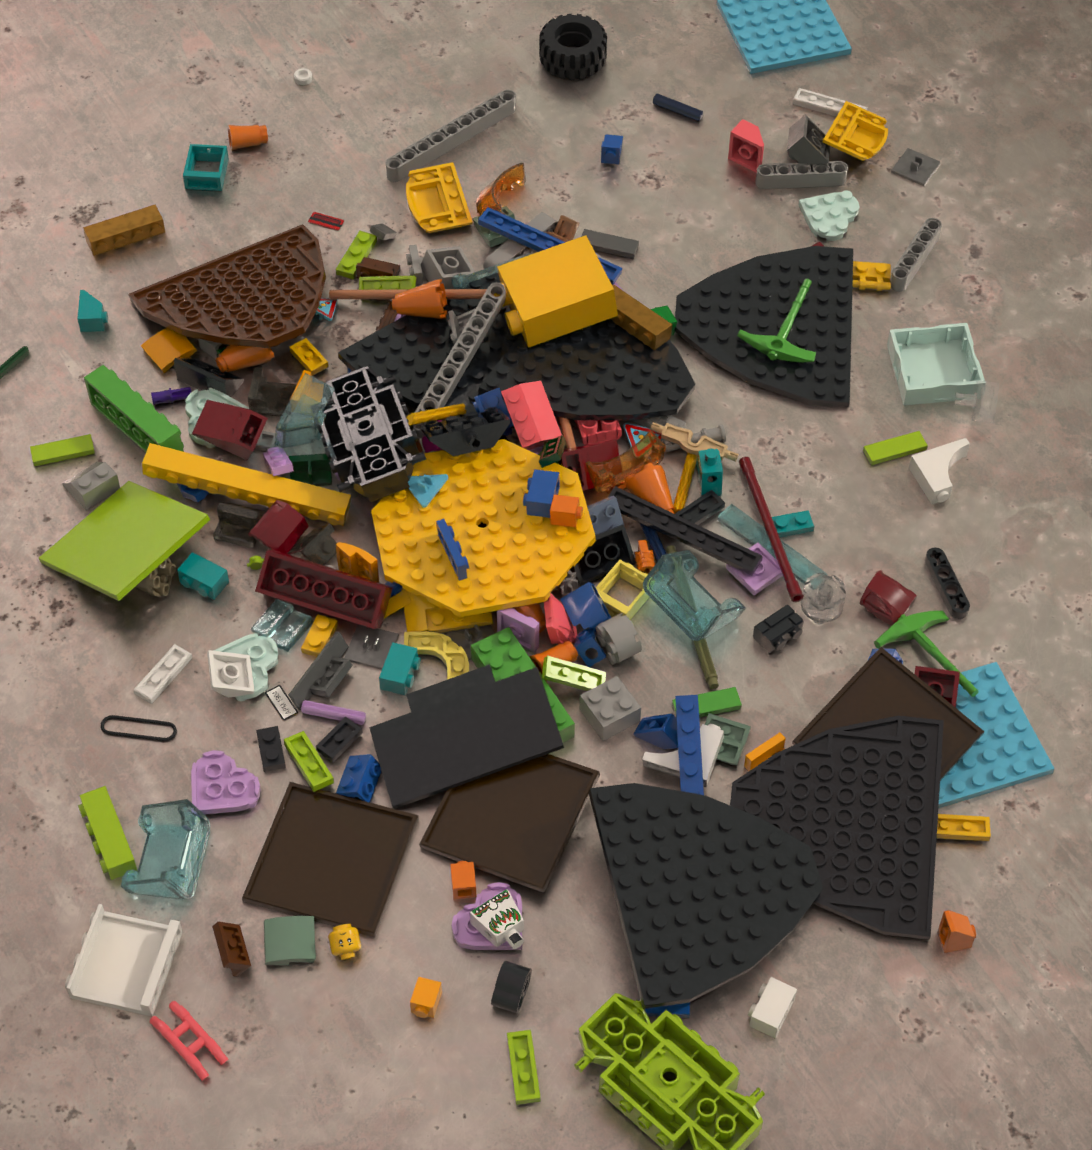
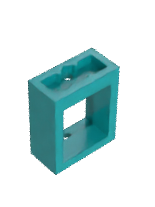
M190 144L183 173L185 189L222 191L229 161L227 146ZM196 161L220 162L219 172L194 171Z

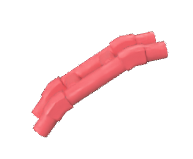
M172 1001L169 1004V1009L176 1014L182 1023L171 1031L165 1022L157 1016H153L150 1019V1024L172 1045L193 1072L203 1081L209 1074L194 1055L198 1050L205 1046L220 1065L229 1059L182 1005ZM190 1029L198 1039L186 1047L179 1040V1037Z

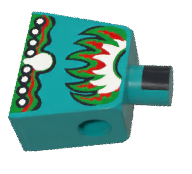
M710 448L698 451L696 471L701 496L710 490H713L718 496H722L723 469L719 450ZM712 476L713 482H709L707 480L708 477Z

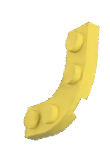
M404 632V645L417 648L418 654L434 655L445 663L447 667V680L469 672V661L464 649L453 642L450 637L437 632Z

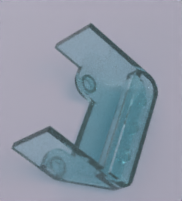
M305 373L276 426L275 445L280 448H288L313 443L315 440L319 441L321 439L320 436L323 434L319 433L317 425H322L327 414L324 413L325 407L335 388Z

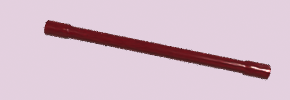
M742 457L739 460L743 476L746 478L781 569L792 602H799L803 599V594L798 581L795 579L764 499L754 467L749 457Z

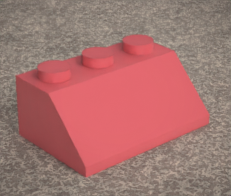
M541 381L523 383L501 391L522 448L532 450L544 445L546 441L562 435Z

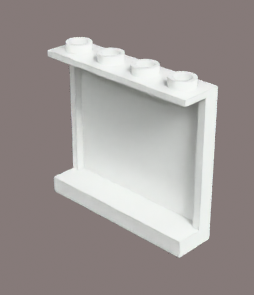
M99 904L96 912L91 914L88 933L85 932L83 935L81 952L75 956L72 975L69 974L66 979L65 988L70 998L153 1016L183 932L180 921L170 920L169 925L106 912L103 905Z

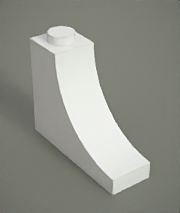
M967 438L911 456L909 469L931 504L944 502L950 498L953 485L949 479L948 470L955 462L967 456L970 445Z
M702 724L700 728L704 786L708 785L724 739V731L714 724H708V726ZM678 750L669 753H650L645 751L642 759L643 766L680 778Z

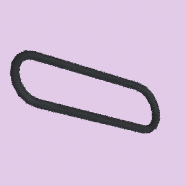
M109 715L101 722L102 731L110 735L168 741L175 737L177 733L176 726L167 721ZM114 718L164 724L173 728V734L167 738L113 732L106 730L104 723L108 719Z

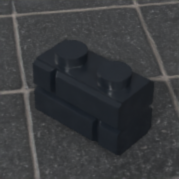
M785 605L754 626L753 638L768 653L775 649L781 650L791 638L797 639L802 634L804 621L789 605Z

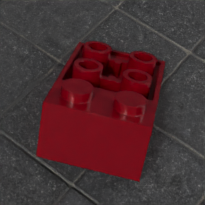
M207 400L192 435L242 459L248 460L255 449L268 418L250 409Z
M617 440L564 449L562 458L558 461L559 465L578 473L583 491L624 480Z

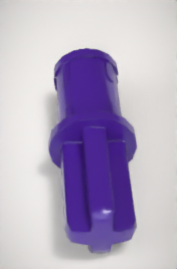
M190 387L151 392L153 405L168 402L173 404V401L186 399L192 391Z

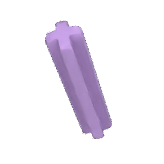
M304 700L301 706V711L305 714L340 721L347 717L355 724L363 725L366 720V713L362 711Z

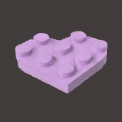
M213 750L205 752L203 757L192 765L193 815L237 812L254 808L257 805L261 791L258 777L248 772L246 768H236L235 760L225 755L223 751Z
M497 882L487 885L486 889L482 890L480 894L478 893L474 904L465 905L464 909L453 916L451 924L452 933L457 945L471 950H522V945L517 949H512L508 942L503 943L499 947L494 946L470 923V912L506 889L510 892L522 915L520 894H517L506 883Z

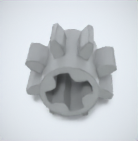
M569 570L565 579L553 590L557 589L561 595L571 593L572 587L578 586L576 572L572 573Z

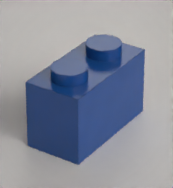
M534 469L532 478L529 477L527 490L529 491L524 494L523 506H526L527 515L550 518L553 496L558 495L560 489L559 472Z

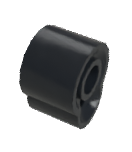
M504 961L496 980L491 1005L518 1013L529 987L532 969Z

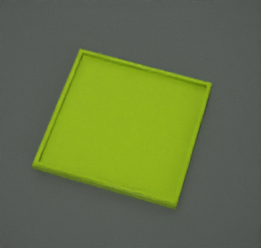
M128 481L43 553L39 560L42 564L120 601L207 524L210 518L206 513Z

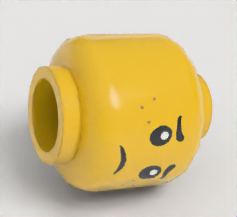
M351 924L333 927V931L328 935L332 955L340 956L341 960L354 958V953L361 949L358 929L351 927Z

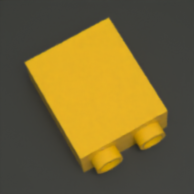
M586 235L497 266L500 283L504 285L506 290V300L503 307L509 306L511 310L505 313L507 325L512 336L522 333L528 348L618 316L614 288ZM494 293L495 297L501 296L498 293Z

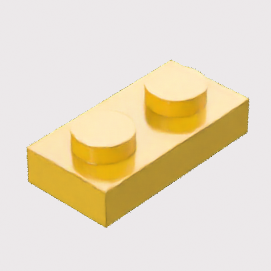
M307 338L290 346V352L307 371H311L312 376L329 367L328 361Z
M317 614L301 647V652L317 657L332 638L338 626L337 620Z

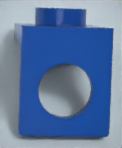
M596 627L581 631L576 636L574 645L588 667L606 658V654L595 640ZM594 648L597 650L598 656L590 659L585 654L586 650Z

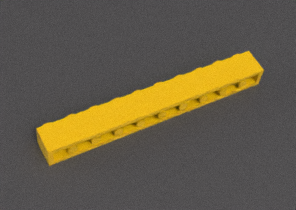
M152 443L149 444L142 462L143 475L150 478L163 479L169 483L186 485L192 489L198 488L211 494H221L231 499H240L250 504H260L268 508L276 500L288 503L302 516L312 520L326 521L332 525L344 526L350 508V494L340 493L280 476H273L272 474Z

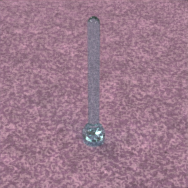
M532 253L524 254L469 275H462L461 273L452 276V285L455 289H465L470 282L497 273V266L523 258Z

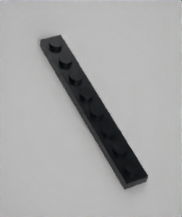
M616 486L608 496H615L617 498L621 514L753 576L762 561V555Z

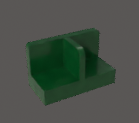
M326 453L289 456L294 470L290 472L291 480L315 486L332 485V471L329 464L331 460H328Z

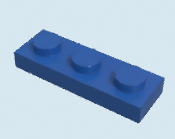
M445 519L436 521L438 537L458 580L466 579V569H469V564L466 556H461L459 541H454V531L451 526H447Z

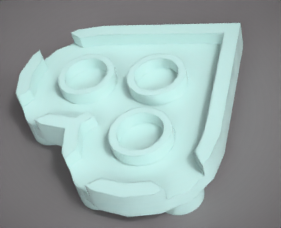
M848 190L800 199L798 204L814 236L817 237L819 235L826 238V241H836L843 238V234L848 230V223L854 221L860 208L859 202Z
M213 388L199 392L196 389L188 395L185 401L186 414L190 418L188 421L189 437L198 444L205 445L207 448H213L215 445L192 435L206 401L211 400L249 409V407Z
M254 633L213 650L250 655L254 693L236 696V700L245 701L257 697L268 689L267 671L278 664V648L276 642L270 636L267 638Z

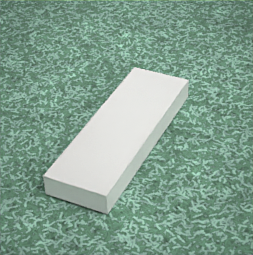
M174 644L135 687L134 694L152 704L192 659V654Z

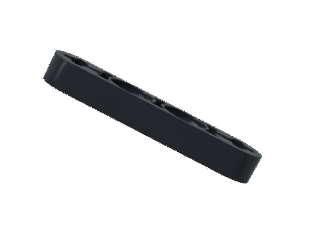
M936 547L930 548L927 551L925 563L950 614L954 618L963 619L968 615L970 603L944 551ZM944 571L949 576L942 578L938 575V572ZM953 588L957 593L951 595L946 592V589Z

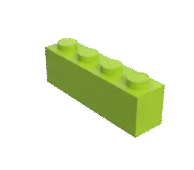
M106 786L79 795L82 804L78 805L82 818L87 817L89 821L85 823L89 836L94 835L96 841H93L92 844L96 855H102L103 859L99 860L103 873L108 872L110 879L113 880L137 871L134 857Z

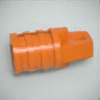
M638 540V551L634 552L637 570L653 577L657 572L653 550H648L646 540Z

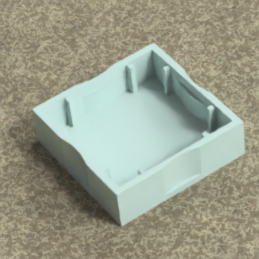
M967 323L939 325L930 328L914 327L890 330L887 348L903 405L982 398L986 382L980 363L974 353V343Z

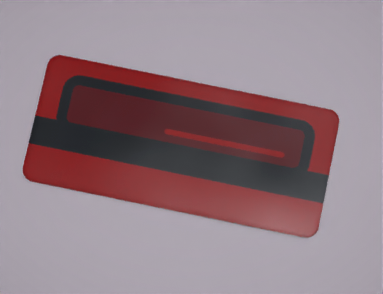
M313 212L308 222L339 230L344 220Z

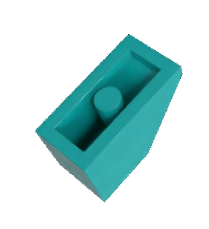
M80 290L77 318L80 332L104 331L105 323H108V313L104 311L103 304L87 291Z

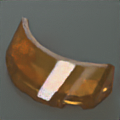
M524 163L508 168L480 192L476 201L477 213L482 215L486 208L489 207L505 215L502 212V205L497 199L502 190L512 191L513 185L518 183L519 186H524L526 182Z
M650 431L632 448L613 459L604 462H586L585 464L594 488L599 493L606 491L607 494H610L615 486L622 490L627 489L625 478L631 474L639 473L642 471V467L652 462L654 466L659 465L664 458L666 445L653 431Z

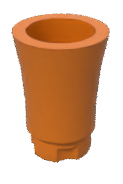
M228 125L231 151L268 143L266 125Z
M566 641L563 644L560 643L546 651L529 657L542 675L543 661L546 656L574 662L577 660L578 652L570 641Z

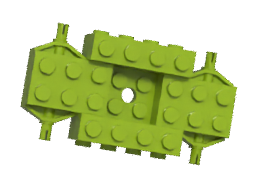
M615 993L579 1028L578 1037L584 1051V1056L574 1064V1067L579 1072H582L590 1063L608 1067L599 1077V1092L663 1150H679L688 1140V1137L694 1150H745L759 1135L763 1120L756 1108V1103L765 1096L763 1090L760 1092L761 1089L757 1087L750 1096L746 1097L736 1093L735 1090L737 1089L740 1076L738 1068L732 1062H726L715 1047L704 1043L695 1030H689L676 1014H671L665 1010L651 1024L645 1009L642 1008L641 1000L634 1001ZM665 1072H673L676 1075V1079L671 1082L666 1081L663 1078V1074Z

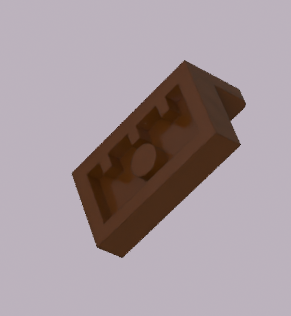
M364 257L362 262L356 265L358 279L359 277L398 276L401 271L398 264Z
M218 921L212 928L223 968H230L232 975L238 977L251 966L241 927L239 924Z

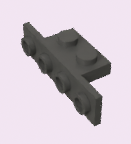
M336 632L288 694L298 710H301L303 701H308L313 694L330 697L353 666L349 659L341 658L349 646L340 632Z

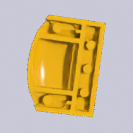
M845 101L822 142L864 161L875 156L884 146L888 136V128L884 126L887 121L883 117Z
M453 162L409 171L408 176L410 178L406 182L407 203L414 219L427 233L473 224Z
M407 591L411 603L404 607L407 632L427 631L442 633L473 628L476 624L478 627L493 624L492 612L458 617L451 610L445 607L440 608L428 602L427 598L419 594L416 596Z

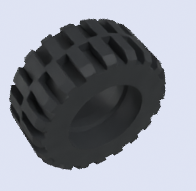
M572 13L566 16L559 15L556 19L553 18L546 23L540 31V62L552 75H558L562 79L569 78V80H575V78H579L580 80L586 76L590 77L594 75V72L597 73L606 62L607 33L597 20H592L587 15L586 17L582 16V14L572 15ZM575 45V46H580V47H578V48H569V47H565V46Z

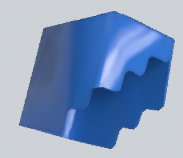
M590 582L560 598L573 626L581 624L583 629L588 627L593 629L598 624L611 618L595 585Z

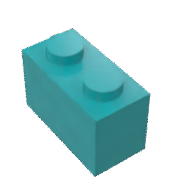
M193 552L177 569L179 581L184 587L192 588L198 591L200 595L208 596L213 600L217 598L229 583L226 569Z
M392 642L379 676L380 690L401 695L406 694L407 689L413 685L414 670L419 669L421 658L418 657L417 648Z

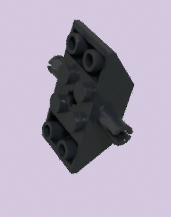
M490 407L480 413L468 412L465 414L466 416H450L440 422L436 420L428 421L425 423L426 425L420 426V429L430 442L452 456L494 447L509 426L510 419L500 408Z

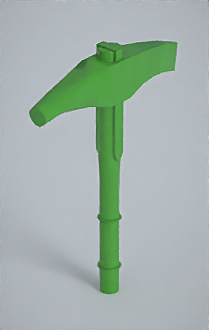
M805 279L802 286H800L795 301L792 303L793 305L777 336L755 335L740 330L737 336L763 354L768 355L770 360L814 362L816 352L799 348L786 340L798 310L812 283L811 280Z
M927 611L909 616L903 614L895 624L874 641L875 647L879 649L887 643L915 639L945 670L959 671L923 633L929 627L949 620L944 611ZM960 672L959 684L972 697L976 696L979 691Z

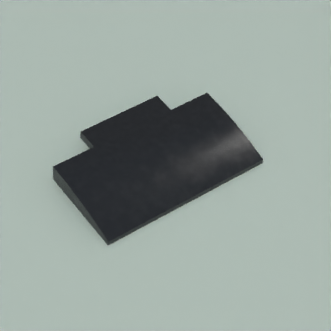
M490 664L406 694L411 710L410 713L369 727L394 809L564 748L544 683L537 667L495 681Z

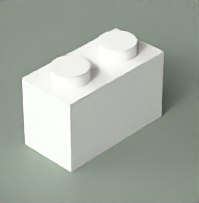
M773 977L770 978L768 984L763 983L758 993L760 1000L757 1004H752L748 1016L751 1017L749 1026L776 1039L795 1000L797 989Z

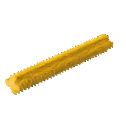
M462 403L411 413L407 416V419L409 420V425H416L466 414L467 410L465 409V404Z
M688 453L686 456L673 504L674 514L682 510L686 504L698 455Z

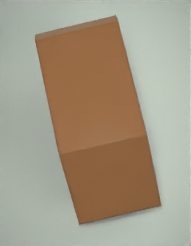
M561 215L554 232L548 231L547 234L568 242L573 240L580 223Z

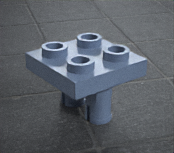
M615 496L587 506L595 535L624 524Z

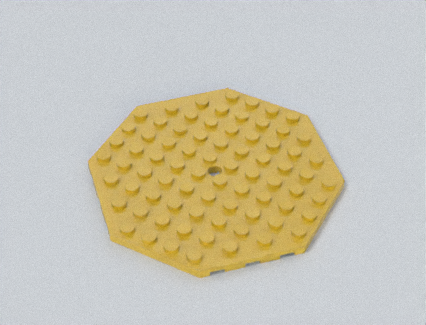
M505 439L498 440L492 448L452 456L444 450L424 453L426 460L413 465L414 468L411 476L447 474L449 478L427 507L423 508L407 488L383 497L371 510L385 580L391 583H398L404 590L416 596L419 594L427 598L428 602L440 608L445 607L451 610L458 617L546 602L551 596L552 590L561 584L571 567H575L584 556L585 550L596 541L578 473L557 463L541 468L539 463L540 455ZM534 469L559 472L560 489L558 495L579 497V504L583 507L582 519H578L576 527L551 525L550 518L527 515L526 506H523L524 494L529 491L527 490L529 477L532 478ZM445 519L447 526H451L454 531V541H459L461 556H466L469 564V569H466V579L458 580L438 537L436 525L438 520ZM481 522H483V524L488 525L484 528L478 527V525H480Z

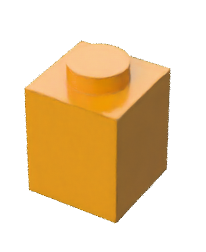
M418 976L410 1000L411 1012L421 1018H434L442 995V983Z

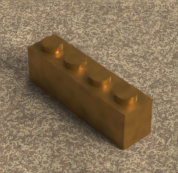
M156 204L83 227L86 242L93 256L165 233L164 221Z
M612 285L615 292L618 316L610 319L615 324L627 330L629 334L635 336L653 350H656L671 338L672 324L616 285Z

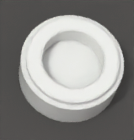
M306 68L296 70L294 73L295 82L298 85L310 84L312 82V72Z

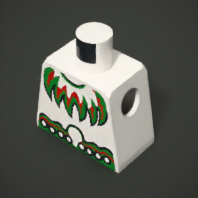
M508 889L470 912V923L494 946L499 947L503 943L508 942L512 949H517L524 943V939L519 934L524 930V920Z

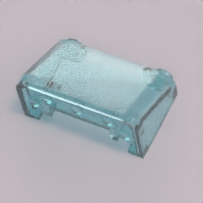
M689 550L662 555L646 576L643 588L645 593L690 639L694 641L703 640L737 619L744 612L746 607L739 600L729 598L720 604L693 577L699 569V563Z
M188 799L142 805L138 823L147 834L141 860L138 871L127 870L124 873L120 887L131 894L179 900L192 898L196 890L210 833L209 819Z

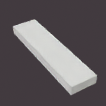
M801 88L798 89L793 99L794 105L836 117L845 103L844 100ZM854 104V105H857V106H859V107H861V108H863V109H865V110H867V108H868V107H865V106H861V105H858V104Z

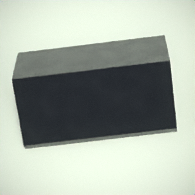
M194 357L174 359L177 380L201 391L213 388L232 397L244 381L243 378L226 371L223 373L219 368Z
M624 524L595 535L596 541L585 550L584 556L575 567H571V572H576V580H578L580 587L588 582L591 583L605 577L619 560L631 565L636 564Z

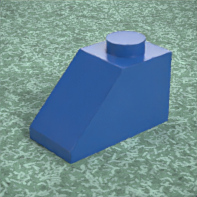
M673 713L643 717L633 735L664 750L678 748L677 718Z

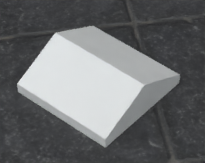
M208 650L207 657L212 690L228 698L254 693L250 655Z

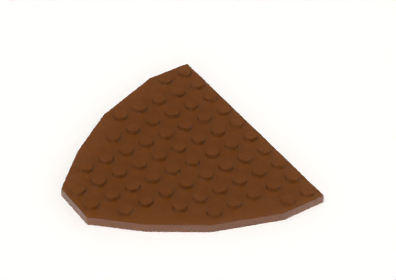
M302 224L128 295L130 301L143 317L183 336L227 345L270 348L278 346L287 340L295 339L306 332L320 305L326 274L319 240Z

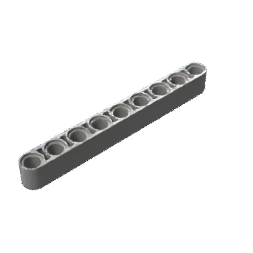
M504 90L388 158L386 160L387 179L391 182L401 181L408 176L409 171L421 169L516 111V93L512 90Z
M496 282L488 287L415 412L425 411L427 407L437 409L445 406L505 303L506 290L504 285ZM494 293H498V294H500L501 296L495 297V296H493V294H494ZM489 309L491 312L484 313L483 310ZM476 325H479V326H481L482 328H481V329H474L473 327L476 326ZM468 341L473 343L469 346L464 345V343ZM462 358L463 361L456 362L454 361V359ZM447 374L453 375V377L449 379L445 378L444 376ZM436 391L444 392L442 395L435 394ZM414 424V428L411 430L415 429L419 439L424 437L425 435L421 429L416 428Z

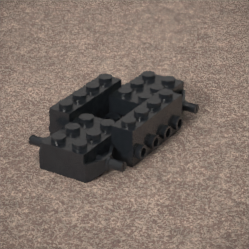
M368 366L326 381L321 403L310 406L313 414L317 413L319 422L316 423L319 433L323 434L320 437L324 447L328 446V448H325L328 460L332 459L329 462L333 474L337 472L341 483L337 484L340 493L354 488L361 495L368 497L370 502L376 501L409 488L408 481H410L413 472V465L426 460L424 452L419 453L416 445L419 439L415 429L411 430L414 426L408 424L409 420L406 416L409 413L405 403L401 405L404 402L400 391L396 392L394 385H391L397 383L394 374L382 379V376L379 377Z

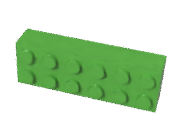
M102 365L84 377L91 405L144 452L147 451L150 443L184 452V444L181 441L179 427L175 424L172 425L163 413H158L150 402L147 403L143 400L140 393L134 392L125 380H120L112 369L109 370Z
M509 627L471 644V660L477 669L490 664L495 681L536 667ZM542 679L564 743L574 738L575 723L545 679Z

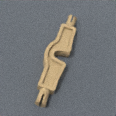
M653 422L650 430L661 433L662 439L680 445L684 451L690 454L698 455V451L712 448L719 450L721 461L724 457L735 462L738 459L739 454L727 450V445L705 435L701 437L698 443H692L693 432L689 429L677 427L669 423L662 426Z

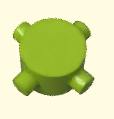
M260 556L250 557L247 567L253 570L261 569L264 558Z

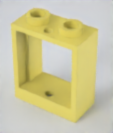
M619 560L597 585L596 589L611 618L622 613V616L626 615L631 620L654 593L655 579L649 574L637 570L633 565ZM620 578L642 590L629 607L607 595Z

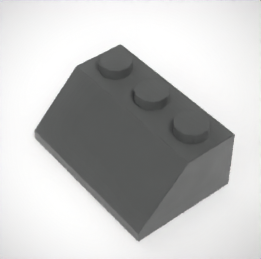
M806 114L789 128L787 153L791 159H796L799 163L827 164L829 162L830 145L822 142L826 135Z

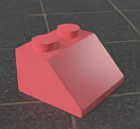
M742 119L730 133L728 159L757 173V168L762 164L764 143L759 127Z

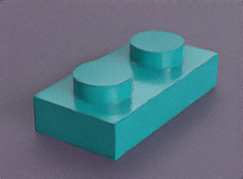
M809 510L772 517L780 538L814 532L815 526Z

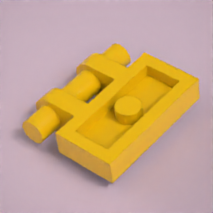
M853 261V288H859V290H865V288L876 289V291L881 292L882 290H890L891 264Z

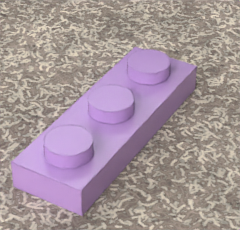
M272 447L263 453L264 461L273 476L294 471L292 463L283 448Z

